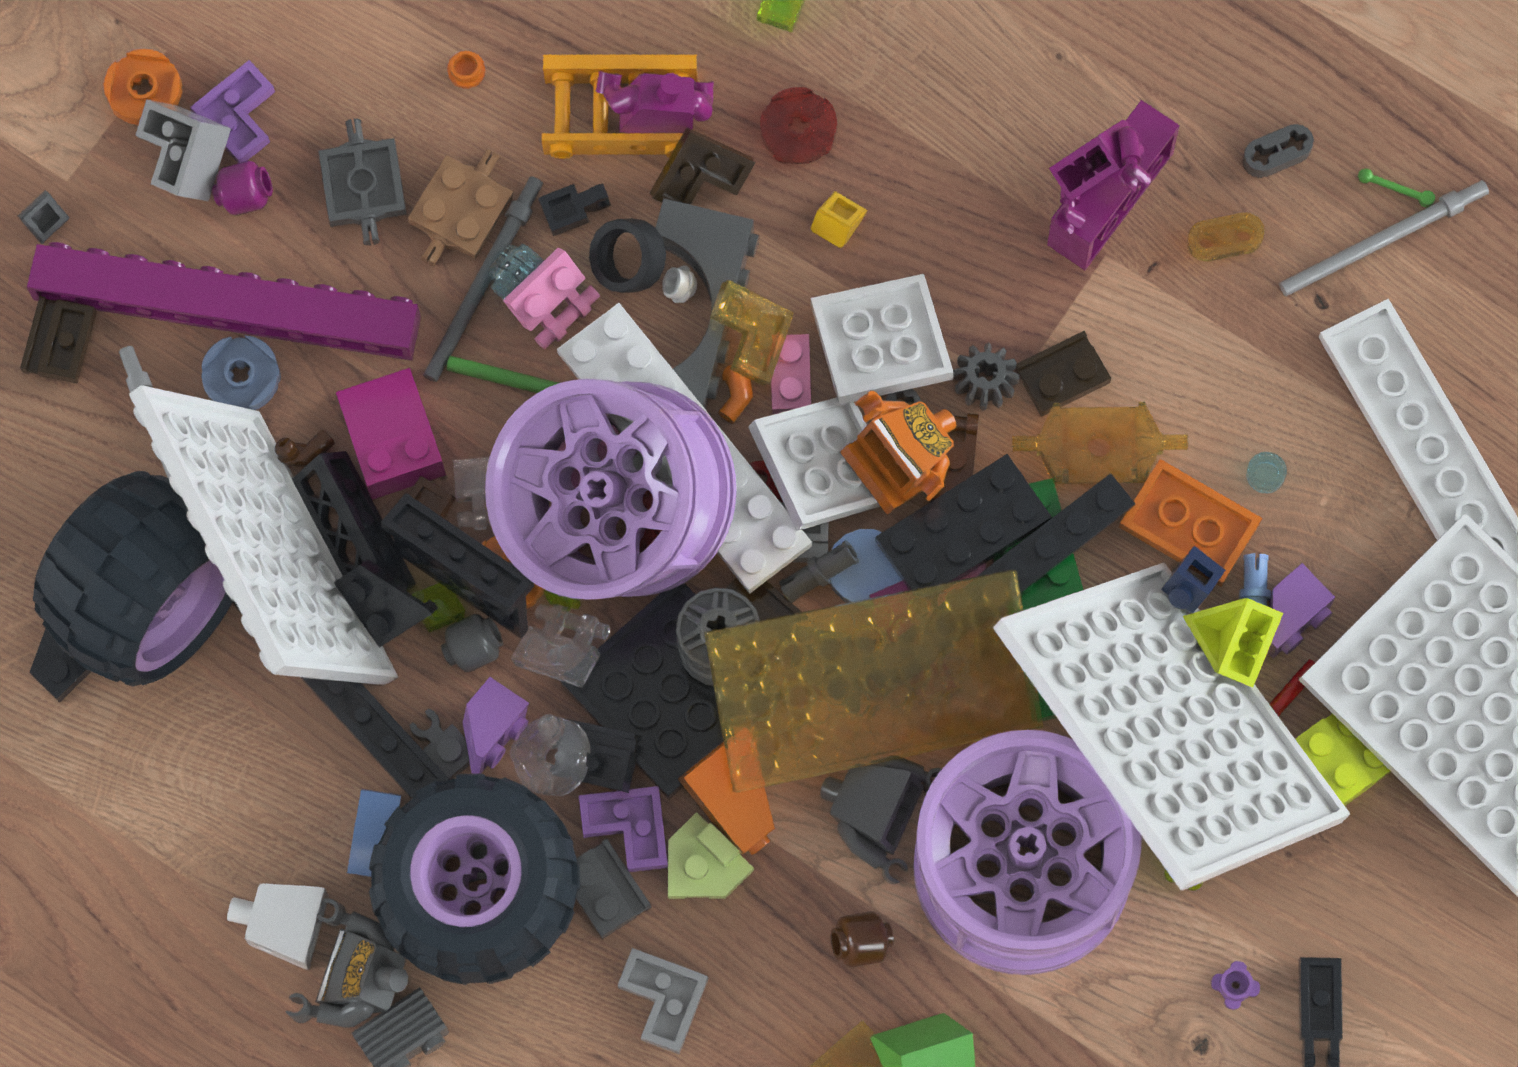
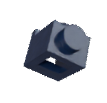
M1193 546L1173 570L1161 590L1168 595V599L1174 607L1186 609L1190 613H1194L1226 570L1197 547ZM1191 564L1209 577L1205 583L1187 570Z

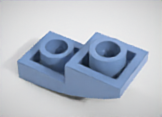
M361 789L347 873L371 877L369 865L373 847L375 844L378 845L386 829L385 822L398 806L400 807L401 795Z

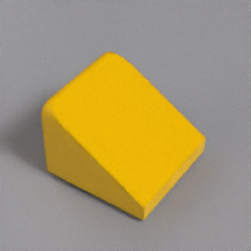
M835 191L817 210L811 225V231L835 246L842 248L866 215L867 210Z

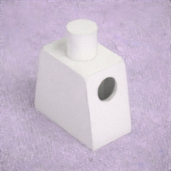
M263 883L258 886L254 902L236 897L232 898L227 920L248 925L245 940L250 946L309 970L322 924L317 914L324 917L327 903L323 900L328 899L329 895L325 888Z

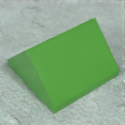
M945 1013L872 1035L870 1038L883 1067H975L973 1033Z

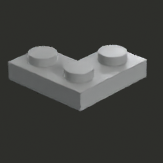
M632 948L617 986L618 989L654 1002L641 1035V1041L680 1054L708 982V976Z

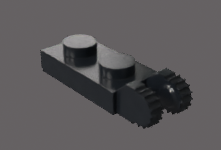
M1299 958L1300 1041H1303L1302 1067H1315L1314 1041H1328L1327 1067H1339L1340 1042L1343 1039L1341 958Z

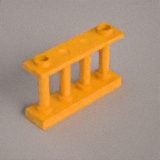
M543 55L545 84L555 86L554 133L541 134L544 155H550L557 159H568L573 155H666L670 158L683 133H608L609 104L604 94L596 92L599 71L622 75L620 84L628 85L639 74L643 73L659 75L674 73L681 77H691L697 82V55ZM574 84H590L594 86L593 133H570V91Z

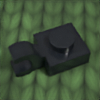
M572 184L538 198L553 236L589 223L586 215L587 211H599L611 205L603 184L593 186L581 193H577L575 185Z

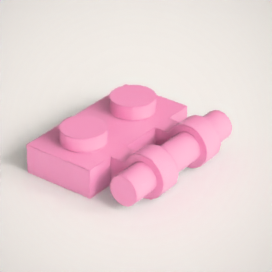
M557 248L503 302L521 325L529 331H532L539 323L544 330L534 339L541 348L546 349L554 340L559 342L567 334L566 329L579 316L584 318L592 310L591 305L600 295L590 285L579 295L575 288L586 278L566 251ZM565 300L568 306L554 318L550 312Z

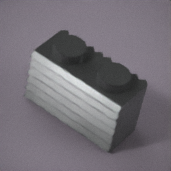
M419 987L392 1005L386 1012L380 1013L351 1034L373 1067H410L412 1064L409 1060L415 1055L420 1054L422 1051L425 1055H429L444 1045L446 1041L443 1037L449 1031Z

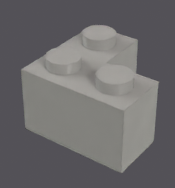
M146 99L135 136L162 147L151 185L177 196L209 201L231 128L177 105Z

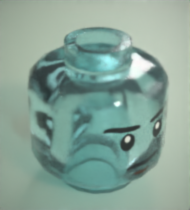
M523 243L519 247L515 245L507 246L489 267L488 274L494 281L490 288L504 300L544 260Z

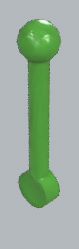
M1367 168L1360 170L1358 173L1360 182H1372L1419 200L1423 207H1430L1435 201V195L1431 191L1418 192L1373 175L1372 171Z

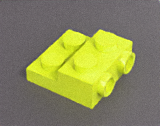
M1333 714L1325 719L1322 718L1295 739L1344 806L1391 772Z

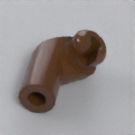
M321 429L307 444L295 443L287 437L278 440L274 448L275 453L278 455L277 458L281 463L287 466L305 467L319 454L326 453L335 442L327 432Z

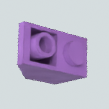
M1303 563L1277 584L1271 592L1269 607L1283 613L1267 652L1272 658L1281 651L1288 655L1303 641L1304 638L1300 635L1310 625L1314 629L1319 628L1333 614L1329 609L1335 596Z
M491 677L486 680L467 703L462 722L472 774L482 773L487 766L494 768L505 753L506 749L504 746L511 738L516 741L529 723L525 719L529 703Z

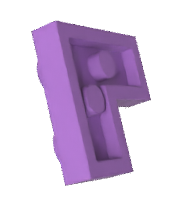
M250 60L190 107L192 112L231 128L225 150L237 163L248 161L270 143L268 136L248 114L274 94L275 90L273 85Z
M659 786L629 789V793L612 791L579 795L584 838L623 833L627 870L629 872L668 868Z

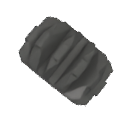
M989 342L985 344L984 352L981 353L974 345L969 347V357L959 355L957 364L960 368L953 370V379L959 381L955 385V392L957 394L967 393L965 398L967 406L973 404L976 399L980 400V409L982 411L987 409L988 401H992L997 408L1001 407L1003 404L1002 396L1012 398L1015 392L1012 385L1019 383V374L1013 372L1016 368V360H1004L1007 352L1004 347L999 349L996 354L992 353V345ZM984 372L987 377L993 375L992 380L987 381L985 377L979 378V373Z

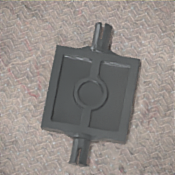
M355 118V133L352 120L349 119L345 122L348 142L337 148L318 150L330 226L334 227L352 223L361 224L363 244L371 246L369 231H371L373 244L376 245L380 242L376 222L384 218L407 215L395 139L380 141L364 139L362 121Z

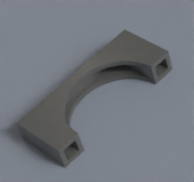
M663 199L656 229L663 238L665 250L681 258L694 269L703 281L711 300L710 322L702 341L686 360L673 368L706 410L708 400H715L717 397L721 379L715 376L719 363L725 364L728 357L730 341L725 340L728 327H736L740 312V306L735 305L738 291L743 293L746 291L750 270L745 269L748 256L755 257L760 235L754 234L753 219ZM608 417V419H609L611 425H614V423H613V422L610 420V418Z

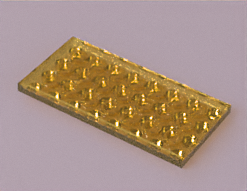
M1011 569L704 632L733 792L749 791L974 743L999 733L1044 728L1036 687L993 629L1001 618L1023 611L1017 571Z

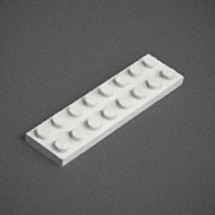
M1386 299L1320 332L1318 338L1435 538L1438 540L1466 513L1518 564V517L1390 300Z
M620 303L616 304L557 348L558 355L578 380L597 379L662 385L687 396L709 415ZM607 415L620 432L624 431L634 422L619 415ZM718 426L733 459L737 491L733 519L727 536L717 554L750 594L812 547V541L802 529L796 530L788 511ZM638 451V452H637L638 455H639V456L642 458V460L644 461L641 452ZM664 455L662 467L655 476L657 479L673 487L671 470L668 460Z

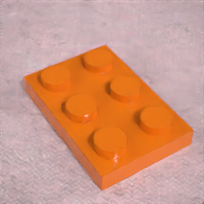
M1159 459L1134 499L1135 506L1125 514L1119 528L1179 563L1193 546L1197 547L1226 570L1216 584L1222 587L1259 527L1262 518ZM1192 564L1189 566V569L1206 579L1209 578Z

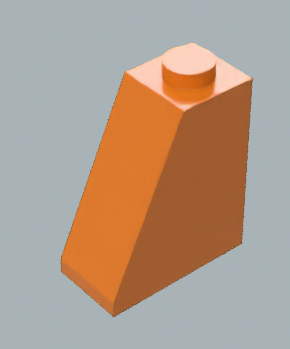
M746 727L739 728L682 774L678 780L714 826L739 850V854H744L748 851L751 855H754L770 842L767 835L775 827L751 733Z

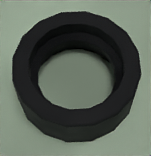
M628 218L606 222L596 231L590 244L589 261L592 273L598 282L610 291L629 293L648 289L659 280L665 267L666 250L663 238L657 229L645 220ZM623 233L633 234L639 242L642 252L641 266L637 274L629 279L620 275L613 259L615 243Z

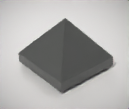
M45 190L18 215V218L34 237L43 244L69 219V216L49 192Z

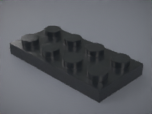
M1006 454L877 535L875 542L920 605L1035 532L1052 519V516L1010 456Z

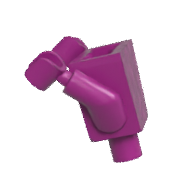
M599 71L596 92L604 94L611 109L620 114L619 132L684 133L687 127L693 130L694 119L703 122L712 115L713 81L696 82L691 77H681L674 73H667L665 75L643 73L639 74L630 85L621 88L622 75Z
M1121 120L1049 168L1061 186L1060 203L1063 204L1056 214L1055 223L1070 234L1073 233L1074 227L1080 229L1086 219L1084 214L1074 208L1079 204L1080 195L1120 168L1122 169L1118 176L1119 180L1134 193L1137 191L1136 186L1139 181L1144 185L1149 184L1151 175L1139 166L1141 154L1145 152L1141 144V136L1135 128L1129 126L1127 121Z

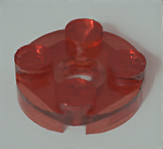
M793 87L782 90L771 99V103L766 106L765 111L763 110L760 120L761 137L766 148L778 162L806 164L816 161L823 155L828 154L833 147L837 134L835 110L825 97L823 99L819 95L814 94L811 89ZM800 118L802 123H809L810 125L804 129L803 133H796L788 128L793 125V119Z

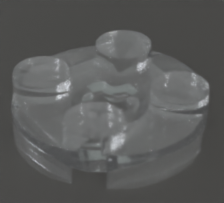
M551 714L532 721L522 731L518 740L512 744L510 749V757L514 762V768L520 782L530 791L545 796H563L576 789L587 774L588 767L585 766L587 753L591 754L590 742L585 731L576 722ZM550 748L558 749V752L554 755L556 759L554 765L546 762V755Z

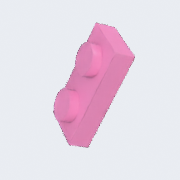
M809 334L770 335L772 414L811 405Z

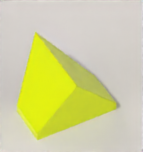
M1243 598L1183 616L1214 671L1253 688L1283 613L1251 599Z

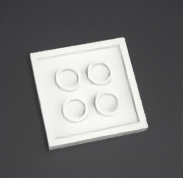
M924 274L811 298L813 316L839 404L857 401L870 391H874L881 396L953 380L952 365Z
M836 397L756 419L748 426L797 531L881 507L840 453L846 445L858 439L857 436L867 426L858 406L854 403L855 401L839 404Z

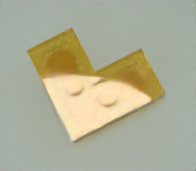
M730 280L722 282L710 318L742 334L731 370L761 385L769 384L772 380L794 313Z

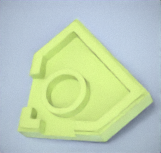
M697 812L668 840V899H726L754 871V867L739 854V850L711 822L707 823Z

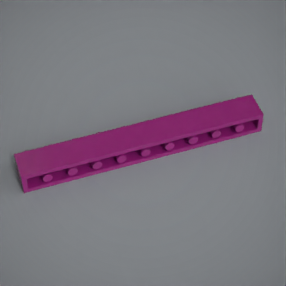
M51 242L49 246L36 245L27 283V289L35 301H39V297L43 296L46 299L55 301L59 299L94 306L97 311L411 361L421 320L418 304H413L412 300L405 297L393 296L388 300L375 298L374 294L362 290H355L352 294L337 292L336 288L324 284H316L314 288L299 286L298 282L286 278H278L276 282L261 280L260 276L253 273L240 272L236 276L224 274L222 270L211 266H202L198 270L186 268L184 264L173 260H164L160 264L148 262L146 258L135 254H126L124 258L110 256L108 252L97 248H89L87 252L72 250L69 245L59 242Z

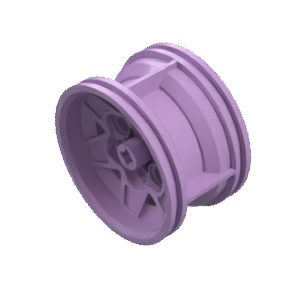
M579 379L562 382L538 392L525 401L508 419L495 441L488 462L485 484L486 506L490 524L498 544L511 563L526 578L541 588L560 596L584 600L658 594L674 589L696 576L713 559L727 536L734 515L737 491L734 463L725 438L716 423L697 403L678 391L662 385L597 379ZM607 415H619L634 422L617 435ZM565 440L566 449L564 451H558V448ZM602 440L607 446V454L603 460L597 454L598 445ZM638 451L641 452L644 459L643 466L639 471L636 470L633 464L634 455ZM664 455L668 460L671 470L673 487L657 479L655 476L662 467ZM575 469L579 471L581 476L580 484L577 488L571 482V474ZM647 490L653 496V504L649 510L643 505V495ZM584 508L590 514V521L586 527L583 526L580 520V514ZM620 518L626 524V532L622 538L616 532V525ZM645 528L661 530L653 543L640 553V540L644 536ZM588 543L595 560L586 557L577 550Z
M1017 730L995 734L968 746L952 758L938 773L924 798L919 814L914 850L913 870L917 896L928 921L937 934L953 950L969 961L984 968L1008 974L1029 975L1054 971L1080 960L1093 951L1107 937L1117 923L1139 867L1141 834L1073 739L1056 733L1038 730ZM1010 783L1008 792L1003 797L990 791L994 787ZM1058 790L1067 794L1075 801L1061 804L1058 800ZM1031 805L1040 811L1041 817L1035 822H1028L1021 818L1019 810L1024 806ZM996 821L1003 827L1004 832L998 837H989L983 833L981 826L985 822ZM956 824L970 839V843L950 854V837ZM1060 829L1067 830L1072 834L1074 842L1069 846H1060L1055 843L1052 834ZM1098 843L1101 846L1100 872L1083 855ZM1020 847H1027L1032 849L1033 853L1028 852L1023 856L1019 854ZM982 861H992L998 866L999 873L994 877H984L978 872L977 865ZM1061 869L1068 874L1070 882L1064 886L1053 885L1049 881L1047 874L1051 870ZM1016 885L1027 886L1032 892V897L1026 902L1016 901L1012 898L1010 889ZM985 893L994 894L996 917L977 906L969 896ZM1052 900L1073 909L1057 919L1041 923L1048 901Z

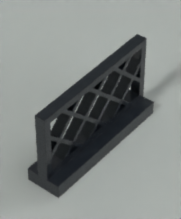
M405 493L381 521L382 529L394 538L396 554L507 630L522 638L528 631L526 596L534 587V583L526 578L515 566Z

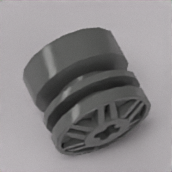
M712 588L697 593L685 603L678 615L676 635L681 662L689 674L706 685L719 687L739 683L751 674L760 659L762 639L758 613L750 601L732 589ZM719 626L725 627V633H721L719 638L712 637V631H717Z

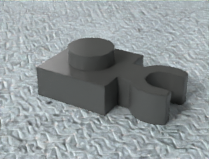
M427 709L425 713L428 719L432 721L431 727L427 730H420L412 722L409 725L411 732L416 739L430 743L423 751L450 780L454 779L470 765L465 737L453 724L443 731L438 715L433 710Z

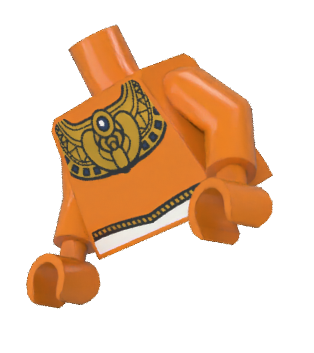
M868 392L854 402L856 406L858 405L864 410V422L874 419L857 436L858 440L901 497L914 486L915 488L920 487L927 494L926 499L930 501L944 487V479L950 464L946 453L954 446L953 440L948 435L956 427L954 416L946 409H942L933 415L926 404L920 401L908 405L905 401H885L876 392Z

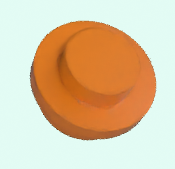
M461 51L450 59L447 72L450 81L454 85L468 89L482 82L485 77L486 68L483 59L478 54L471 51Z

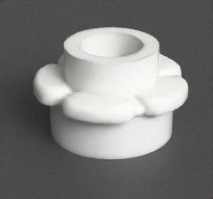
M684 265L679 268H670L663 279V293L675 303H685L696 292L697 280L694 274L690 272V268Z

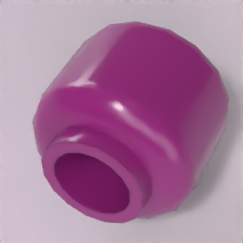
M244 161L223 167L217 174V183L212 186V193L216 204L219 207L224 206L228 213L235 216L264 208L268 197L273 192L272 182L267 170L264 167H259L253 161Z

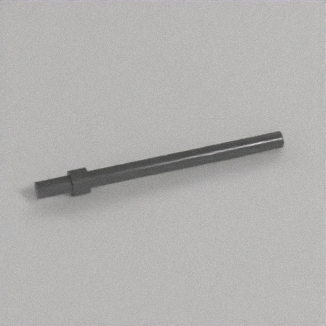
M530 176L517 201L513 200L505 214L507 217L505 224L423 374L428 380L438 381L520 226H525L533 212L531 206L543 185L541 180Z

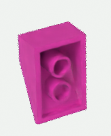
M410 368L336 392L372 500L412 487L420 476L430 481L446 475Z

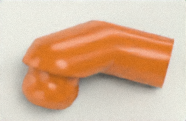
M731 364L722 373V380L728 385L731 396L718 411V414L727 422L734 424L751 402L753 390L750 374L747 369L741 365Z

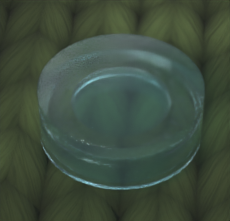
M1272 452L1256 454L1250 460L1246 470V478L1249 485L1261 493L1277 491L1283 485L1287 475V467L1284 460Z

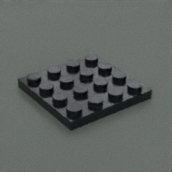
M685 583L660 593L561 681L562 687L599 726L642 736L641 742L638 741L635 752L638 754L636 765L656 786H659V790L668 799L683 787L678 780L682 774L739 728L746 727L748 729L787 694L785 687L760 661H758L752 673L739 683L724 687L706 685L689 674L682 665L676 635L678 615L685 603L696 595ZM719 626L717 631H712V637L719 638L721 633H725V627Z

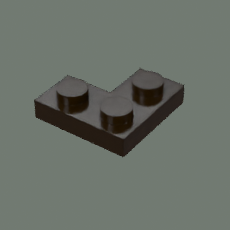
M687 127L652 187L650 194L653 199L662 203L663 199H669L691 205L703 182L706 181L737 195L754 167L755 161L751 156Z

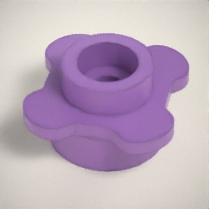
M1240 961L1233 962L1230 968L1223 974H1215L1211 980L1212 988L1222 994L1225 999V1006L1231 1010L1238 1009L1242 1001L1248 997H1256L1260 992L1259 983L1253 980L1251 974L1247 971V966ZM1233 982L1239 983L1238 989L1232 987Z

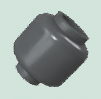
M472 614L446 628V643L441 645V649L450 666L457 664L464 672H472L498 659L499 647L503 646V639L497 625L490 617L485 619L480 614Z

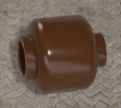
M869 911L840 917L836 928L831 930L830 942L833 954L837 960L842 959L843 963L848 967H858L884 961L887 956L888 947L893 945L894 937L890 924L888 922L884 923L876 912Z

